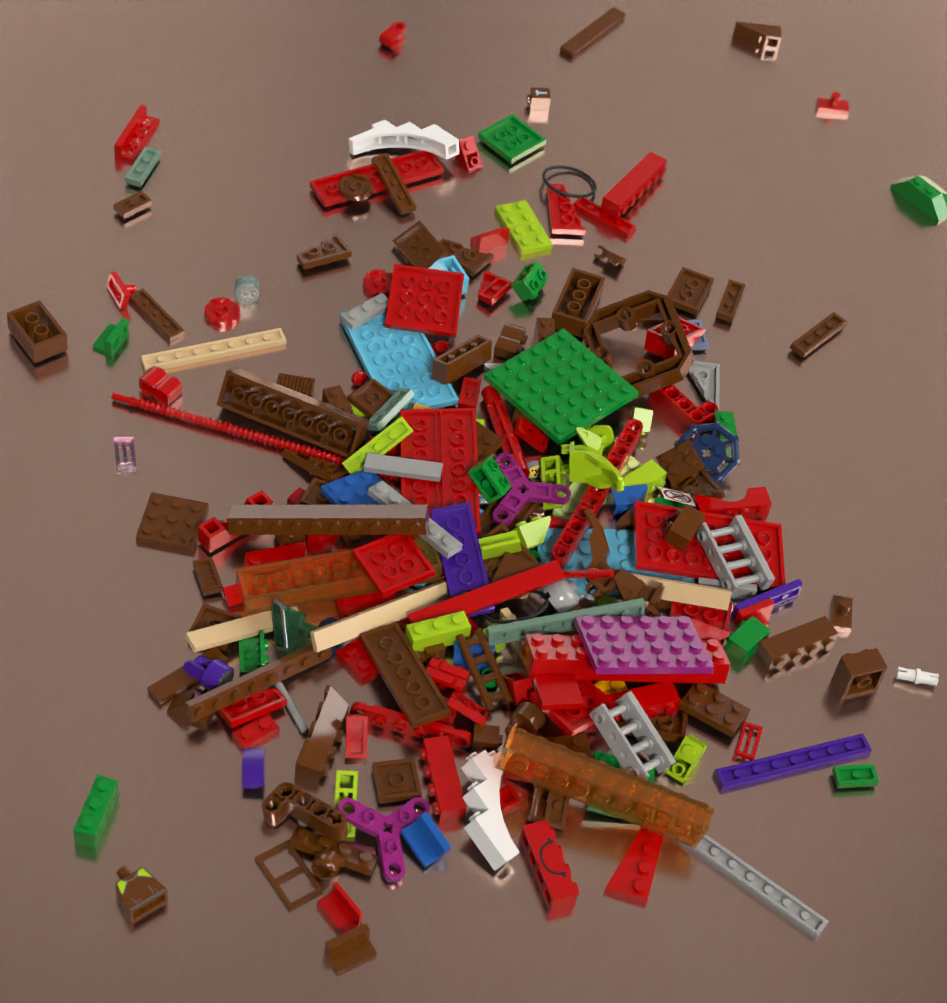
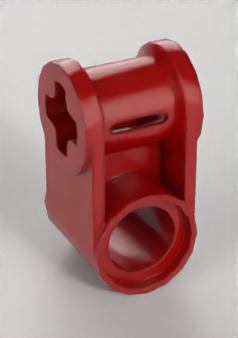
M394 22L381 33L379 43L394 50L405 40L404 31L406 30V25L403 22Z

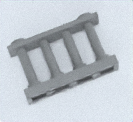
M742 515L735 516L730 525L725 528L710 531L706 522L701 524L696 532L697 539L712 564L722 588L731 590V597L739 586L756 582L761 590H766L770 587L775 577ZM732 534L737 542L718 547L714 538ZM740 550L745 558L726 563L722 554ZM748 566L753 573L751 576L735 579L731 570Z
M630 691L615 701L618 706L608 710L603 703L592 711L589 716L632 784L636 786L650 776L647 771L655 768L658 774L676 763V760L634 694ZM619 714L622 715L627 725L619 728L613 718ZM630 732L634 734L638 743L632 746L624 736ZM641 750H644L650 761L642 764L636 754Z

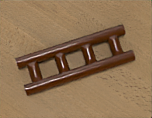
M482 628L475 630L476 637L465 640L463 634L456 636V640L486 710L494 709L492 702L504 699L506 704L512 703V696ZM480 644L484 655L473 658L469 647ZM488 662L492 673L481 676L477 665ZM496 680L500 691L489 694L485 683Z

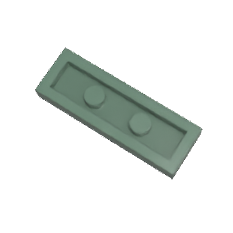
M144 147L125 176V183L141 187L161 157V151Z
M399 388L369 419L368 430H383L387 426L386 424L395 418L404 406L409 404L410 399L414 396L411 389Z

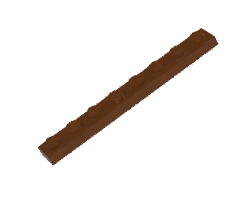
M313 644L308 645L186 702L187 719L191 723L323 662L332 657V647L315 652Z

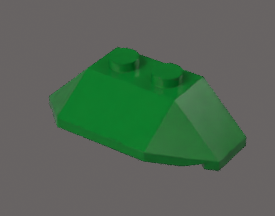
M916 175L901 178L891 184L890 187L937 223L947 218V192L926 176Z

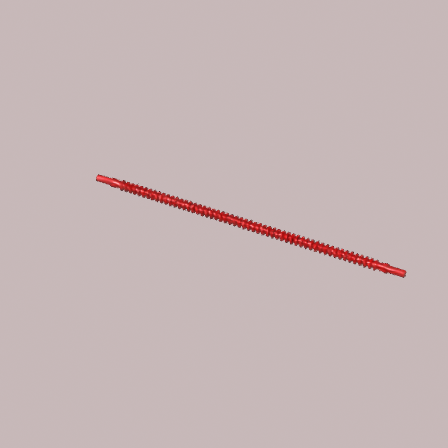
M115 392L112 393V400L127 403L129 406L139 407L140 410L145 408V411L150 410L151 413L155 411V414L160 413L161 416L165 414L166 417H175L176 420L180 418L181 421L186 420L187 423L191 421V424L196 423L197 426L201 424L202 427L206 426L207 429L211 427L212 430L217 429L218 432L222 430V433L227 432L228 435L232 433L233 436L238 435L239 438L243 436V439H246L247 437L249 441L253 439L254 442H264V445L268 443L270 447L272 445L275 448L279 446V449L284 448L300 452V455L305 454L306 457L310 455L321 458L328 462L337 463L338 466L347 460V457L337 456L336 453L333 455L331 451L326 453V450L322 452L320 448L316 450L313 447L312 449L310 445L305 447V444L301 446L300 443L295 444V441L291 443L290 440L285 441L284 438L281 440L279 437L274 438V435L270 437L269 434L264 435L263 432L259 434L258 431L254 432L253 429L249 431L248 428L243 429L242 426L238 428V425L233 426L232 423L228 425L227 422L222 423L221 420L217 422V419H214L213 421L211 417L209 419L206 416L202 418V415L197 416L196 413L192 415L191 412L186 413V410L182 412L181 409L176 410L175 407L171 409V406L166 407L165 404L161 406L160 403L155 404L154 401L150 403V400L145 401L144 398L140 400L134 396L129 397ZM375 473L379 475V478L384 476V479L389 478L390 481L394 479L395 482L400 481L401 484V477Z

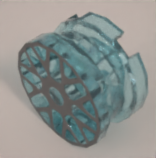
M244 275L240 279H236L234 288L235 298L243 303L256 301L259 297V281L250 275Z

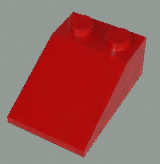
M679 317L690 347H692L705 333L706 329ZM661 323L647 330L644 349L666 360L677 356L673 345H668L664 342L660 327L663 324Z

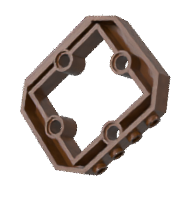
M650 290L595 310L583 329L585 346L590 347L592 353L613 369L614 361L608 347L604 346L601 334L617 328H621L623 331H631L637 326L638 320L659 312L661 313L664 320L660 327L663 340L666 344L674 346L677 356L653 364L650 360H643L637 365V371L621 376L639 391L638 397L683 381L695 361L671 297Z

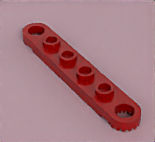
M359 701L352 703L349 711L351 715H367L368 723L374 724L377 727H386L396 732L414 735L418 738L448 735L450 745L459 748L470 747L473 735L470 732L467 733V730L454 729L453 726L435 721L412 729L402 712L376 705L369 706L366 703H359Z

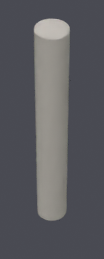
M276 683L275 688L287 698L286 707L302 735L308 734L309 728L283 683Z

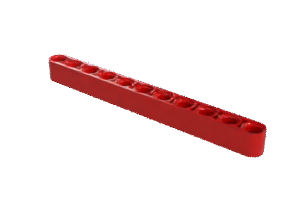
M631 419L626 423L606 457L619 470V473L622 472L640 441L643 423L637 419ZM591 485L588 487L553 546L549 562L558 559L562 570L567 566L590 527L584 511L589 508L596 516L608 496L610 488L598 489Z

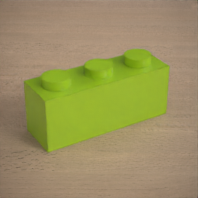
M461 611L406 625L405 636L414 651L421 652L424 651V647L444 643L445 647L453 645L454 642H457L456 636L460 634L464 635L465 640L469 639L471 625L465 612Z

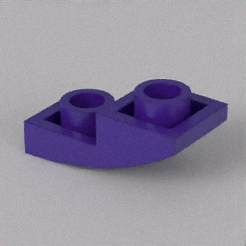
M264 748L243 749V789L265 787Z

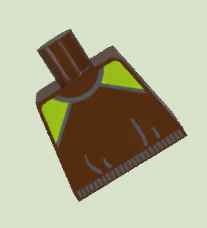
M123 866L117 871L116 874L120 880L115 884L116 894L130 923L168 901L167 889L145 868H139L132 873L128 866Z

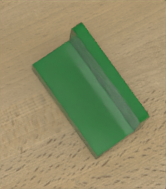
M122 317L117 325L109 323L93 344V349L112 356L129 334V320Z

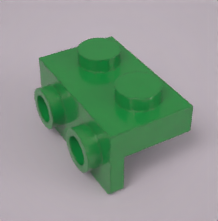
M264 631L260 632L259 638L239 640L240 677L269 664V656H265V651H268V639H264Z

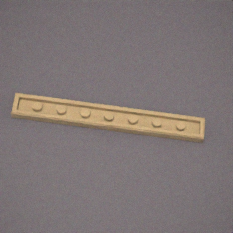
M277 328L140 356V361L146 373L153 366L169 369L286 345V338L282 329Z
M447 581L437 582L310 631L314 651L320 652L358 637L360 633L408 617L409 613L450 599Z

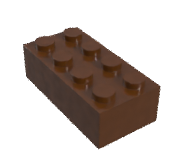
M572 267L552 312L551 318L555 320L556 330L560 331L564 328L572 335L584 337L583 329L594 313L601 297L605 277Z

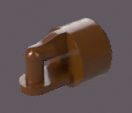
M521 702L510 715L509 724L505 728L509 745L517 741L522 747L528 738L533 737L544 725V713L535 704Z

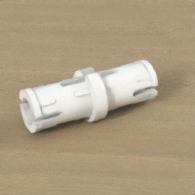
M898 666L896 679L911 681L917 685L922 683L937 686L939 679L937 678L939 674L924 672L918 668L913 670Z

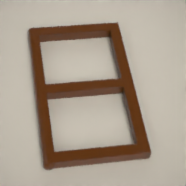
M286 840L256 856L255 861L290 911L313 897L322 894L324 890L296 849L289 847V840ZM288 847L300 866L274 879L262 860ZM304 870L316 887V890L291 903L279 886V883Z

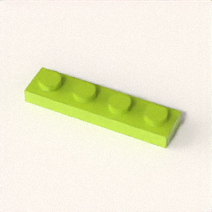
M401 416L345 460L342 465L350 475L364 470L367 453L385 455L409 436L413 429Z

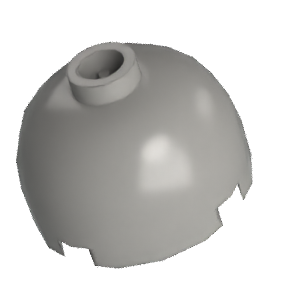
M565 578L562 581L542 588L544 593H549L548 600L559 613L569 612L573 606L578 605L579 596L577 591L579 588L573 580L569 582Z

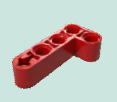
M673 384L649 393L652 399L687 430L693 423L695 425L711 423L714 412L718 411V406L714 402H705L697 407Z

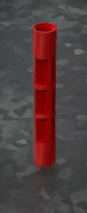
M491 385L483 388L481 395L496 435L503 439L504 444L501 446L503 454L509 453L513 455L516 463L519 464L528 478L530 470L517 436L513 433L514 428L502 396Z

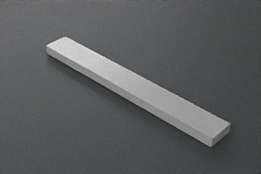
M684 820L673 833V839L814 939H817L829 922L827 919L688 821Z

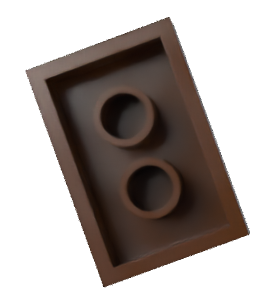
M40 300L7 313L8 329L34 363L68 350L67 334Z

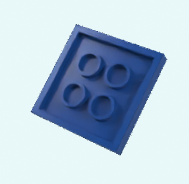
M361 470L322 485L320 492L332 505H380L368 495V488L382 480L375 473Z

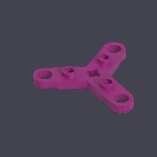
M501 453L496 457L499 469L508 478L512 486L498 507L493 511L492 520L497 526L501 523L505 526L509 525L527 502L566 504L569 502L571 490L566 485L530 482L519 464L516 463L513 455ZM507 460L510 464L504 466L500 461ZM522 488L525 489V493H521ZM563 492L566 496L559 498L556 493ZM504 514L507 516V519L501 520L497 515Z
M415 797L385 816L351 798L342 799L336 809L345 814L347 822L353 824L352 826L376 837L382 875H384L383 877L387 881L398 882L405 874L400 832L414 823L423 814L416 812L414 805H421L423 813L428 812L429 814V803L424 798ZM348 805L350 808L352 807L353 813H345L343 806ZM389 827L391 830L384 832L382 829ZM389 866L397 867L398 875L391 874Z

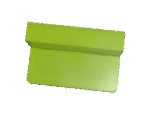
M517 530L478 539L483 560L505 555L506 552L515 553L521 551Z

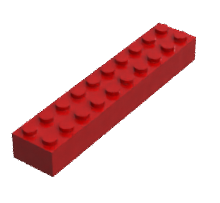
M526 634L521 653L529 679H534L535 675L575 674L577 680L588 679L591 681H672L673 683L725 684L731 665L720 640L715 639L701 640L714 665L713 674H595L579 635Z

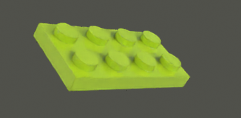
M526 200L495 206V213L504 228H510L509 236L521 256L552 249L553 244Z

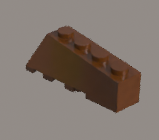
M326 685L324 690V702L320 701L315 721L311 723L308 733L310 740L305 738L295 764L296 776L317 783L320 782L322 776H326L329 769L328 761L334 758L337 750L335 745L337 742H341L344 734L342 729L346 725V715H351L348 713L349 704L329 685Z

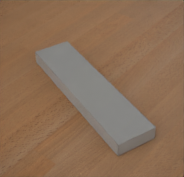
M367 453L364 464V472L440 482L443 470V463Z

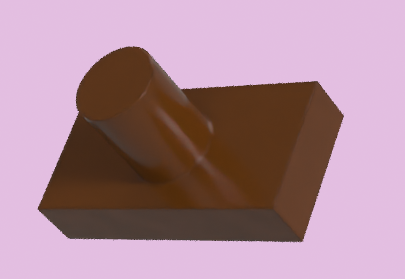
M833 595L831 602V624L836 631L850 633L852 628L853 598Z

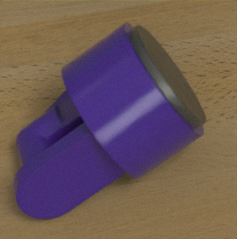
M199 655L194 660H187L183 665L185 672L200 681L201 686L209 691L232 681L234 678V669L219 659L211 660L203 655Z

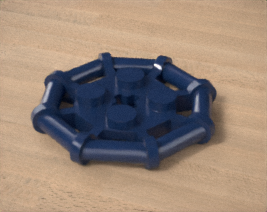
M718 421L708 424H691V427L682 437L675 441L674 446L689 440L695 434L696 439L691 445L703 462L704 470L715 472L716 475L709 476L715 482L723 483L724 479L741 463L739 460V437L733 435ZM701 431H713L712 435L704 434L700 436L699 434ZM718 432L721 435H723L726 439H728V441L723 443L720 439H718ZM730 446L732 454L731 458L726 456V448ZM708 450L711 451V452H710V453H711V456H710V457H709V456L703 457V455H704L703 452H704V451H708ZM725 462L729 463L721 472L718 471Z

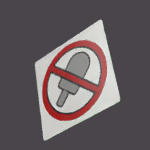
M660 487L665 499L696 507L690 494Z

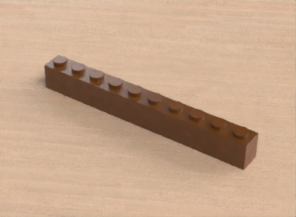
M231 505L227 522L230 535H427L429 512L428 505Z

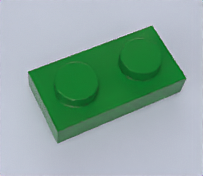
M874 764L834 766L832 770L837 789L877 786L879 783Z

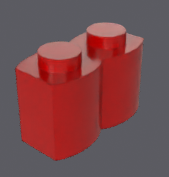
M153 366L139 378V388L166 406L182 394L183 384L176 377L167 375L166 371L162 368Z

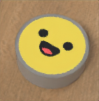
M529 462L527 464L530 470L528 478L535 479L540 477L541 462Z

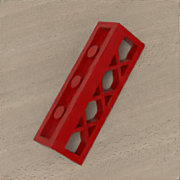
M139 106L115 142V158L134 163L158 126V118L147 116V106ZM145 122H150V123H153V124L145 126L144 123H145ZM145 131L146 133L145 135H138V133ZM137 141L140 143V144L134 145V146H132V144H131V143L137 142ZM132 151L133 153L132 156L125 155V153Z

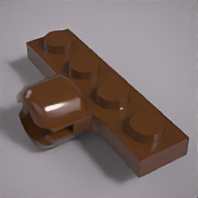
M298 826L289 839L288 844L289 847L315 856L311 870L321 880L334 878L341 867L371 876L379 856L335 841Z

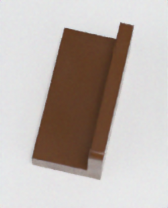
M366 923L325 942L324 953L336 974H340L376 957L377 952L369 940L370 929Z

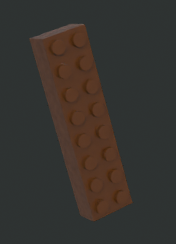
M237 367L226 370L217 405L347 458L362 448L370 422L368 419Z

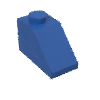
M647 484L625 486L624 490L618 493L610 488L608 503L613 517H622L633 507L635 500L643 502L648 488Z

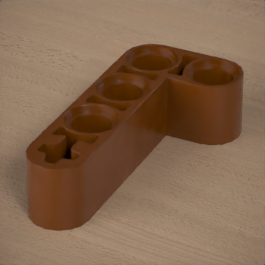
M284 782L279 784L262 802L264 820L268 825H278L290 814L335 841L343 840L348 835L347 819L343 812L292 783Z

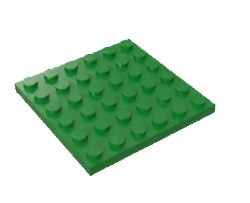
M564 328L484 374L486 382L558 445L577 434L576 428H588L637 398L639 391Z

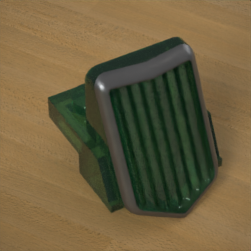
M274 599L271 610L275 646L279 651L291 653L298 636L311 638L310 631L320 627L304 622L306 613L286 607L281 600Z

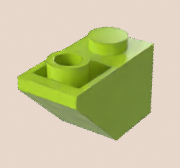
M540 515L532 518L530 523L522 521L516 524V528L512 531L517 530L520 542L527 550H530L544 542L551 518L550 516L542 518Z
M691 734L685 736L674 756L676 763L670 766L665 773L684 783L699 763L708 745Z

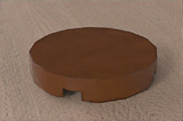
M352 174L351 177L345 176L340 180L339 191L348 200L363 201L372 195L373 184L363 175Z

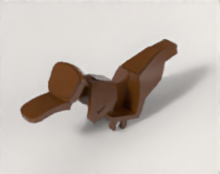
M587 508L584 511L585 517L588 519L593 530L589 538L592 562L586 570L589 568H599V570L612 569L607 563L610 550L603 526L600 525L592 510ZM613 569V577L599 578L598 580L584 578L588 582L586 585L588 594L592 590H597L594 593L595 600H599L603 595L607 596L617 589L623 602L643 598L649 602L646 611L653 617L661 616L656 607L658 608L665 590V586L662 583H659L656 589L645 585V582L638 577L620 569Z

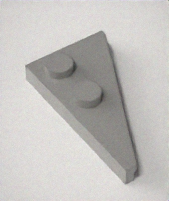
M694 361L688 373L705 401L714 402L718 406L719 411L720 364Z

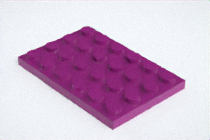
M575 616L574 625L595 674H713L714 665L690 617Z

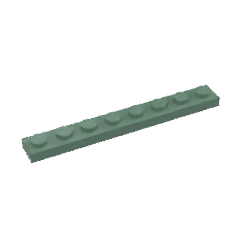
M643 598L631 599L624 602L487 627L486 639L489 646L525 640L526 634L551 635L576 630L574 625L575 616H644L645 601Z

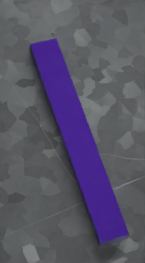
M862 733L715 769L713 774L721 791L868 755L872 749Z

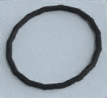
M563 165L551 166L546 168L542 174L543 182L550 189L567 197L587 198L597 190L596 182L590 175L573 167ZM552 169L572 170L588 178L593 184V190L583 195L569 194L553 187L546 180L545 175Z
M534 590L531 593L542 596L545 599V603L539 611L529 616L513 620H498L489 617L487 614L482 615L486 620L498 624L532 619L540 615L548 607L549 600L545 593Z

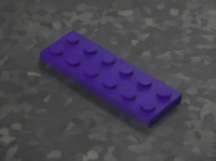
M466 502L431 510L433 521L463 544L462 550L448 559L441 554L450 598L489 585L470 503ZM491 606L466 616L468 618L495 612V608Z

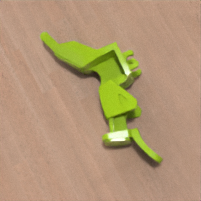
M594 425L592 428L589 426L586 429L576 428V433L584 444L575 445L574 441L570 442V444L561 445V453L570 454L569 465H561V474L569 475L570 482L587 483L598 489L612 488L616 493L623 491L624 478L619 473V470L602 456L603 453H609L613 447L614 435L612 428L608 425Z

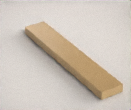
M631 573L644 581L645 585L656 589L659 583H662L665 586L662 600L728 610L731 597V590Z
M295 604L283 607L286 627L303 622L304 618ZM280 608L273 609L275 630L282 629ZM272 610L187 632L185 639L195 653L257 636L262 631L268 633L274 631Z

